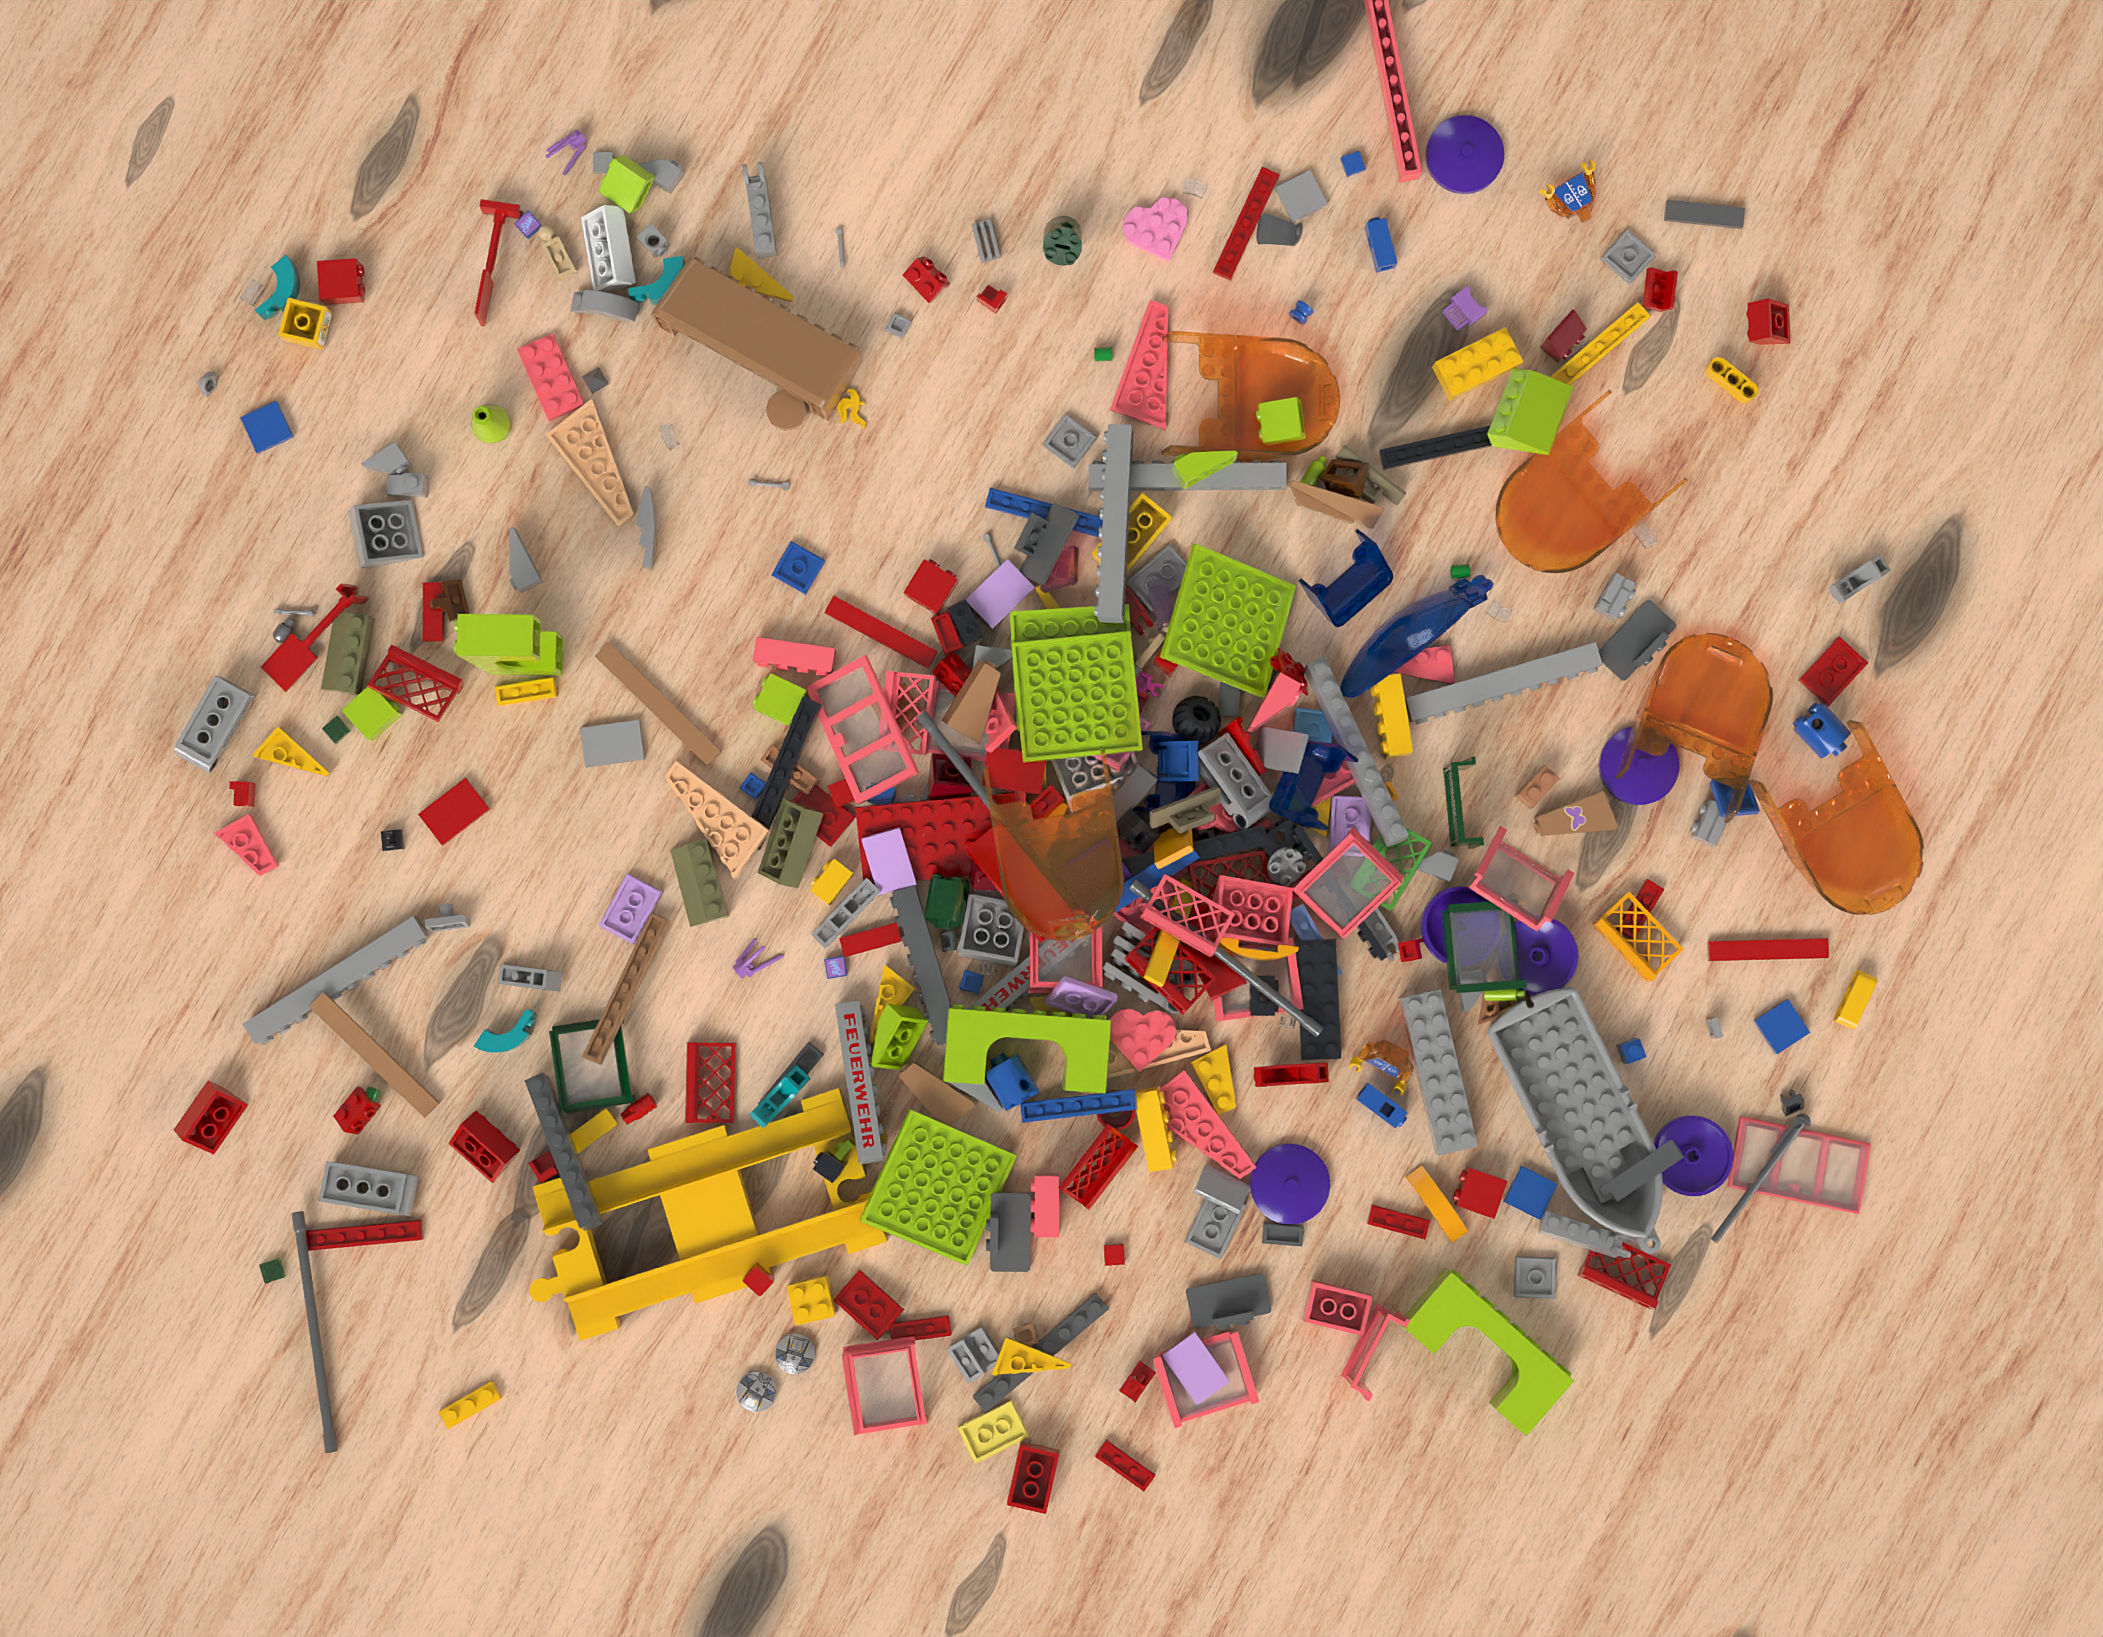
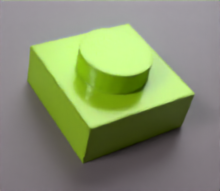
M850 1139L846 1142L842 1140L835 1148L837 1153L834 1156L841 1161L855 1144Z

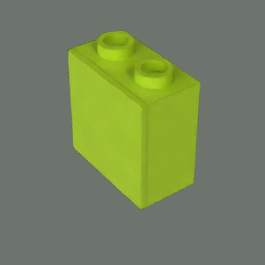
M621 155L616 158L614 157L609 163V170L602 178V185L598 192L631 214L640 210L655 176L627 156Z
M1293 397L1258 404L1259 409L1256 410L1257 420L1261 423L1259 438L1264 444L1274 445L1306 439L1302 402L1299 398Z
M770 673L769 677L766 676L762 682L761 687L763 689L760 695L757 694L752 703L754 705L753 709L790 727L802 697H806L808 692Z
M368 686L341 710L360 732L371 741L378 738L402 716L399 711L400 707L394 700L390 701L386 696L368 688Z

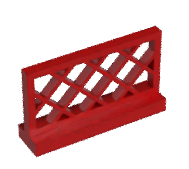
M392 644L388 649L387 656L367 685L368 688L438 723L457 693L459 694L463 689L461 678ZM391 661L397 664L399 670L387 672L386 666ZM410 671L415 673L416 679L404 680L403 673ZM400 674L402 682L391 684L389 676ZM386 677L387 686L379 687L375 685L378 679ZM429 680L433 682L434 687L423 690L420 682ZM418 683L420 691L408 693L406 685ZM404 686L406 694L397 696L393 693L392 689ZM447 689L451 691L449 697L440 699L439 690ZM436 692L437 700L426 702L424 694ZM422 695L424 703L417 705L411 703V697ZM439 704L441 709L436 715L429 711L428 706Z
M1264 850L1188 865L1192 890L1198 892L1201 885L1205 886L1210 890L1206 896L1210 900L1213 898L1211 895L1215 892L1219 875L1211 870L1215 863H1220L1225 867L1221 873L1223 876L1227 870H1230L1237 875L1235 878L1248 880L1241 875L1248 866L1255 871L1251 881H1254L1259 874L1264 878L1265 883L1271 884ZM1260 855L1261 864L1256 869L1249 862L1253 856ZM1236 859L1244 863L1239 873L1230 867ZM1201 866L1206 870L1202 879L1195 876L1194 867ZM1209 873L1217 878L1213 887L1204 882ZM1205 902L1197 904L1199 911L1209 909V905Z
M1156 926L1124 959L1143 978L1149 964L1147 960H1150L1151 957H1143L1138 950L1143 946H1150V955L1152 956L1153 946L1156 945V943H1153V934L1157 930L1161 931ZM1179 943L1177 947L1179 957L1173 958V960H1179V971H1169L1162 987L1147 979L1145 980L1183 1015L1217 978ZM1182 960H1190L1193 963V971H1183ZM1169 974H1180V985L1171 984L1169 982ZM1183 974H1194V985H1183ZM1197 974H1205L1210 981L1206 985H1197ZM1184 988H1194L1195 997L1191 1001L1184 996Z
M687 1042L685 1123H734L735 1043ZM699 1047H709L713 1053L704 1061L699 1055ZM722 1047H731V1056L724 1061L717 1052ZM714 1055L723 1062L715 1071L707 1064ZM730 1059H731V1067L727 1064V1062H728ZM704 1065L713 1072L705 1081L699 1076V1069ZM724 1065L731 1070L730 1076L725 1081L717 1074ZM714 1074L723 1082L715 1091L706 1083ZM700 1079L703 1083L698 1087V1081ZM705 1084L712 1091V1094L703 1101L698 1095V1090ZM724 1084L730 1090V1096L725 1101L716 1093ZM713 1095L722 1102L714 1111L706 1104ZM729 1099H730V1107L726 1104V1102H727ZM705 1105L712 1113L706 1119H698V1110ZM725 1105L730 1110V1119H721L716 1112ZM713 1115H715L718 1119H710V1118H711Z
M1107 1124L1058 1188L1090 1210L1139 1146ZM1111 1132V1137L1109 1139H1106V1137ZM1109 1145V1149L1104 1151L1105 1146ZM1097 1161V1165L1092 1167V1162ZM1086 1165V1170L1081 1171V1169ZM1085 1177L1084 1181L1080 1182V1178ZM1074 1181L1073 1186L1067 1188Z
M1622 1242L1621 1247L1625 1248L1628 1252L1631 1251L1636 1254L1631 1255L1630 1258L1620 1260L1616 1257L1614 1258L1615 1262L1607 1265L1604 1262L1602 1253L1597 1252L1593 1254L1594 1251H1588L1584 1264L1579 1269L1577 1276L1648 1309H1656L1659 1302L1657 1300L1671 1264ZM1598 1255L1602 1267L1595 1269L1589 1266L1592 1257ZM1637 1255L1642 1256L1646 1265L1637 1268L1633 1257ZM1629 1259L1633 1270L1624 1273L1620 1262ZM1616 1264L1621 1275L1616 1277L1610 1276L1607 1267ZM1654 1264L1664 1266L1662 1274L1655 1277L1651 1268ZM1648 1268L1652 1279L1642 1282L1638 1271ZM1635 1272L1639 1284L1632 1286L1628 1284L1625 1276ZM1653 1281L1656 1288L1654 1295L1646 1292L1644 1284Z

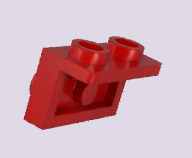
M924 256L916 258L902 275L928 303L933 302L940 292L950 285L946 275L938 271L934 267L932 260Z
M1653 267L1647 268L1642 307L1658 312L1673 309L1678 271L1666 272Z
M954 652L942 659L932 671L955 697L972 672Z
M356 1087L333 1117L343 1132L358 1135L376 1114L381 1105L378 1102L371 1101L363 1088Z

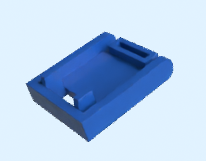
M1198 741L1158 742L1159 746H1167V749L1158 750L1159 773L1168 774V777H1159L1160 781H1199Z

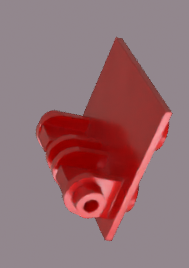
M1278 647V655L1270 658V665L1279 673L1301 683L1299 689L1308 696V683L1304 676L1305 669L1303 665L1292 659L1288 652L1285 653Z

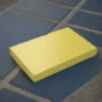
M1012 1399L957 1426L975 1464L1029 1437Z

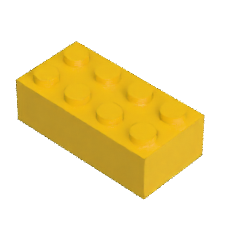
M1505 327L1436 361L1432 368L1449 401H1452L1511 372L1513 368H1519L1523 360Z
M1143 493L1130 506L1126 576L1168 527L1173 518ZM1097 546L1091 553V557L1101 564V558H1098Z
M1401 674L1376 677L1372 681V685H1370L1371 697H1375L1373 712L1374 716H1378L1376 730L1377 735H1381L1382 743H1379L1380 754L1384 755L1385 759L1408 756L1413 753Z

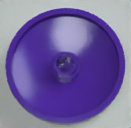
M1470 115L1455 116L1442 122L1431 134L1425 151L1426 165L1432 178L1444 189L1457 194L1476 193L1488 187L1498 176L1504 162L1503 142L1495 128L1485 120Z
M1632 726L1615 733L1605 743L1599 757V774L1607 791L1619 801L1631 805H1646L1662 799L1673 788L1679 774V758L1674 745L1663 733L1646 726Z
M1452 887L1433 896L1424 908L1421 917V935L1430 953L1441 962L1447 964L1442 910L1448 909V905L1490 902L1469 887ZM1497 911L1454 915L1459 967L1481 962L1491 954L1499 939L1500 920Z
M1552 919L1550 923L1546 921L1538 931H1535L1520 920L1515 922L1514 931L1519 980H1526L1527 987L1519 988V990H1525L1526 994L1534 996L1549 990L1564 988L1575 975L1579 963L1578 945L1571 931L1555 919ZM1505 932L1498 948V963L1502 975L1506 981H1509L1510 971Z
M1687 1115L1669 1121L1659 1130L1653 1141L1656 1150L1670 1140H1674L1685 1156L1662 1172L1663 1184L1667 1188L1685 1196H1702L1713 1192L1725 1182L1733 1164V1149L1727 1134L1718 1124L1704 1117Z
M1281 1144L1264 1152L1256 1161L1255 1165L1257 1167L1252 1170L1250 1176V1191L1256 1206L1268 1218L1282 1224H1299L1310 1220L1322 1210L1330 1193V1176L1325 1163L1315 1152L1298 1144Z

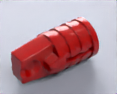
M647 1092L621 1113L622 1120L628 1125L635 1120L643 1118L644 1115L656 1109L658 1105L650 1093Z

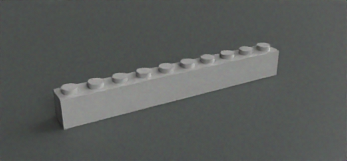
M1108 424V431L1104 432V443H1107V450L1103 451V462H1106V469L1102 470V481H1105V488L1101 489V500H1104V508H1100V519L1103 520V527H1099V539H1102V545L1098 546V558H1101V564L1097 565V577H1100L1099 585H1096V597H1099L1098 604H1095V616H1098L1100 622L1124 623L1134 438L1132 425Z
M1159 460L1152 461V464H1144V461H1132L1131 491L1285 490L1287 487L1286 463H1282V460H1270V463H1262V460H1251L1250 463H1242V460H1235L1234 463L1185 490L1182 489L1172 471L1173 462L1175 461H1171V464H1163V461ZM1094 461L1093 464H1089V491H1101L1102 488H1105V481H1102V470L1106 469V464L1103 461Z
M1596 642L1405 698L1406 710L1410 723L1415 721L1417 725L1427 722V718L1435 716V719L1447 716L1446 712L1453 710L1454 713L1466 710L1465 706L1473 705V708L1484 705V701L1489 699L1492 702L1504 699L1503 695L1509 693L1512 697L1522 694V690L1529 688L1530 691L1539 689L1543 683L1548 682L1549 685L1559 683L1560 678L1567 677L1570 680L1579 677L1578 673L1586 671V674L1594 673L1603 664Z
M1325 657L1306 664L1304 674L1386 848L1404 841L1409 836Z
M412 916L243 1023V1026L255 1044L266 1045L274 1040L273 1036L277 1033L281 1035L290 1030V1025L297 1022L298 1024L308 1018L307 1014L313 1011L309 1006L323 992L336 1001L342 997L341 993L345 990L351 991L358 987L359 981L363 979L365 981L376 975L375 971L378 969L384 970L393 964L392 961L397 957L402 959L410 953L408 950L413 947L417 949L426 944V939L430 936L419 918Z

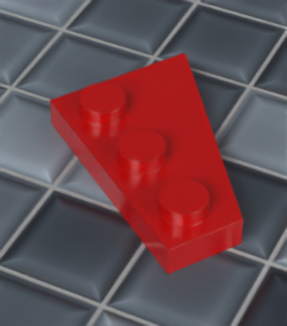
M1239 716L1217 734L1219 737H1222L1228 732L1257 775L1261 776L1266 770L1257 750L1251 747L1249 743L1251 737L1248 732H1244L1241 725L1243 720Z

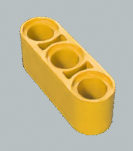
M1716 357L1706 365V375L1739 402L1748 403L1757 396V385L1725 359ZM1712 364L1718 365L1720 372L1714 371ZM1728 376L1735 379V384H1731L1728 381ZM1744 388L1750 391V397L1744 394Z
M1858 969L1853 975L1835 1013L1834 1021L1854 1030L1871 998L1878 978Z

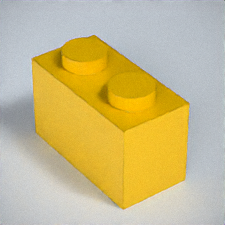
M833 859V861L828 860L822 868L824 870L823 874L820 877L816 876L810 884L812 886L810 891L828 905L832 904L854 875L853 872L836 859Z

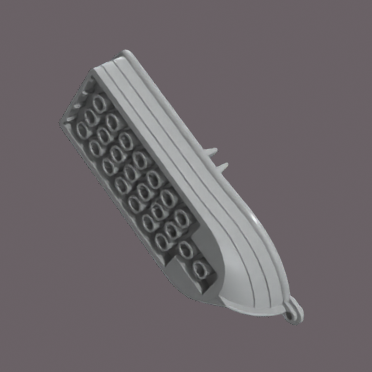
M1575 988L1554 989L1530 997L1533 1006L1530 1008L1527 1007L1523 1000L1507 1010L1489 1027L1488 1036L1560 1182L1576 1205L1593 1220L1615 1232L1635 1237L1640 1248L1645 1253H1656L1661 1245L1654 1227L1662 1203V1173L1621 1201L1615 1199L1606 1185L1656 1151L1651 1136L1637 1111L1638 1105L1633 1103L1629 1095L1631 1093L1630 1089L1624 1085L1579 992ZM1649 1240L1653 1242L1651 1247L1647 1245Z

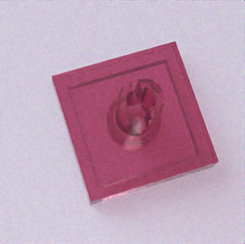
M1073 545L1062 549L1046 583L1040 585L1042 592L1047 593L1077 583L1078 547Z

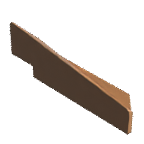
M1295 480L1287 482V486L1291 488L1295 496L1294 500L1297 506L1350 524L1357 521L1373 529L1384 511V507Z

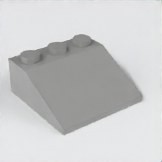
M412 500L354 505L348 511L359 569L423 558Z
M969 894L958 956L1017 967L1025 923L1006 900Z

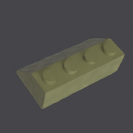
M341 612L333 621L321 685L322 690L359 695L361 693L374 624L373 617L358 613Z
M782 798L758 874L780 885L799 888L823 813Z
M704 839L670 850L690 927L729 917L709 841Z

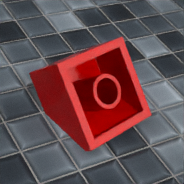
M1769 298L1747 303V336L1749 342L1759 345L1790 344L1788 304Z

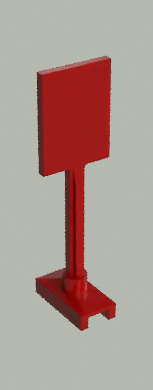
M481 199L479 207L482 213L494 216L486 269L482 271L474 312L480 325L485 327L494 283L491 275L495 267L502 226L505 224L506 217L519 219L522 217L523 211H520V205Z
M340 583L336 590L342 597L303 641L294 633H291L261 666L285 692L318 659L309 649L317 638L345 608H348L352 603L365 604L369 599L367 596L356 594L355 590L358 588L356 585Z

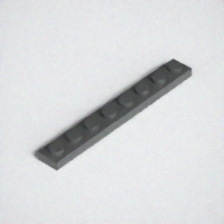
M1095 1293L1032 1347L1054 1356L1108 1311V1306ZM1034 1372L999 1374L978 1391L973 1398L986 1413Z

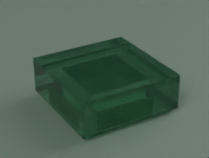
M339 716L333 718L322 728L335 744L351 732Z
M280 1258L259 1265L265 1284L286 1277Z

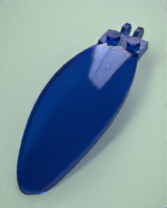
M1481 574L1475 576L1472 582L1467 579L1459 580L1450 586L1449 590L1425 597L1388 619L1364 643L1348 667L1340 686L1343 697L1354 698L1369 690L1439 638L1470 608L1488 600L1487 592L1493 588L1494 584L1492 580L1487 579Z

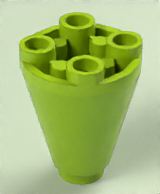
M492 404L475 408L472 414L471 428L474 435L480 441L493 444L508 437L511 422L509 415L503 408Z

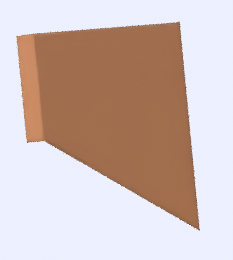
M1483 994L1478 1025L1499 1018L1516 1005L1515 1001H1485Z

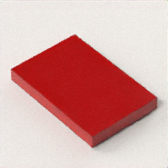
M1839 636L1798 681L1828 707L1867 666L1868 662Z
M996 748L992 753L987 751L982 785L1040 795L1046 760L1023 763L1022 751Z
M464 778L418 815L440 844L444 846L491 809L469 780Z
M818 785L814 786L808 796L800 791L792 800L823 813L816 836L830 847L835 844L856 818L845 807H836L833 798Z
M858 1270L833 1300L877 1341L905 1310L861 1270Z

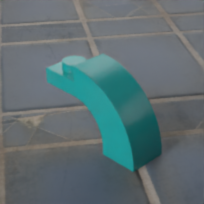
M287 255L271 266L277 277L275 292L255 309L264 320L273 318L279 309L284 312L288 298L297 299L300 289L299 274L296 266Z
M683 256L663 259L664 270L656 282L650 285L628 288L631 300L645 302L647 298H650L652 305L658 304L685 265Z
M526 1009L515 1027L505 1034H496L489 1029H484L473 1047L491 1053L507 1052L518 1048L531 1037L532 1033L526 1029L527 1027L530 1029L535 1023L536 1018L534 1016L536 1012L532 1009Z
M796 1065L749 1115L762 1128H765L811 1078Z

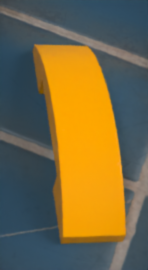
M1223 937L1218 944L1221 948L1234 955L1252 960L1284 958L1296 953L1299 948L1277 945L1275 952L1239 948V939Z
M1422 1165L1405 1176L1451 1243L1468 1232L1455 1210Z

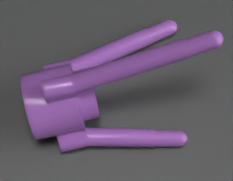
M576 129L567 137L549 147L547 151L550 153L546 155V158H550L567 145L573 150L577 148L578 150L563 172V175H566L580 153L586 148L583 144L587 140Z
M754 938L742 955L735 961L736 964L733 966V969L741 978L745 976L751 977L759 970L780 960L784 955L780 954L751 969L754 967L751 962L765 949V946H761L751 957L745 958L757 941Z

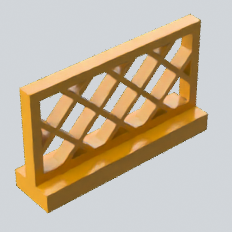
M1629 891L1599 919L1592 923L1646 982H1652L1684 950ZM1627 898L1633 902V911H1623V902ZM1611 913H1619V925H1611L1606 918ZM1623 913L1633 914V925H1622ZM1637 914H1644L1647 917V926H1636ZM1622 927L1633 928V940L1625 939L1622 936ZM1636 928H1647V940H1636ZM1650 928H1656L1661 932V940H1650ZM1636 942H1647L1646 954H1639L1636 951ZM1650 942L1661 943L1660 955L1650 954ZM1664 943H1672L1677 950L1671 955H1664ZM1650 956L1660 957V966L1656 970L1650 966Z

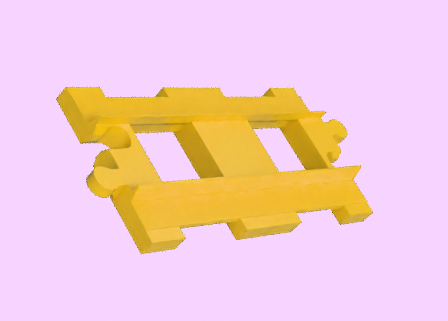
M840 1088L800 1100L804 1112L771 1122L765 1128L759 1126L729 1136L725 1124L648 1149L650 1162L588 1181L600 1214L658 1195L661 1197L680 1260L607 1284L591 1229L584 1231L579 1228L561 1177L533 1186L544 1224L542 1232H545L547 1237L560 1233L565 1227H571L578 1232L580 1241L575 1249L563 1248L552 1252L558 1276L550 1279L540 1277L534 1280L529 1288L531 1298L537 1302H545L551 1299L554 1294L563 1292L565 1297L563 1300L569 1305L579 1340L582 1341L619 1329L621 1326L618 1316L669 1299L692 1292L696 1304L746 1288L748 1286L742 1282L743 1277L757 1262L773 1276L772 1266L843 1243L846 1244L848 1254L887 1242L888 1239L885 1231L859 1220L871 1192L860 1195L855 1201L845 1200L839 1193V1186L843 1180H857L867 1176L864 1164L859 1165L854 1131ZM883 1130V1135L880 1136L881 1144L885 1143L886 1146L888 1142V1136L886 1132ZM850 1139L855 1145L842 1159L847 1163L846 1167L834 1183L824 1178L834 1211L760 1234L740 1169L813 1145L817 1156L819 1153H824L827 1150L835 1155L837 1153L835 1148L842 1140L846 1142Z

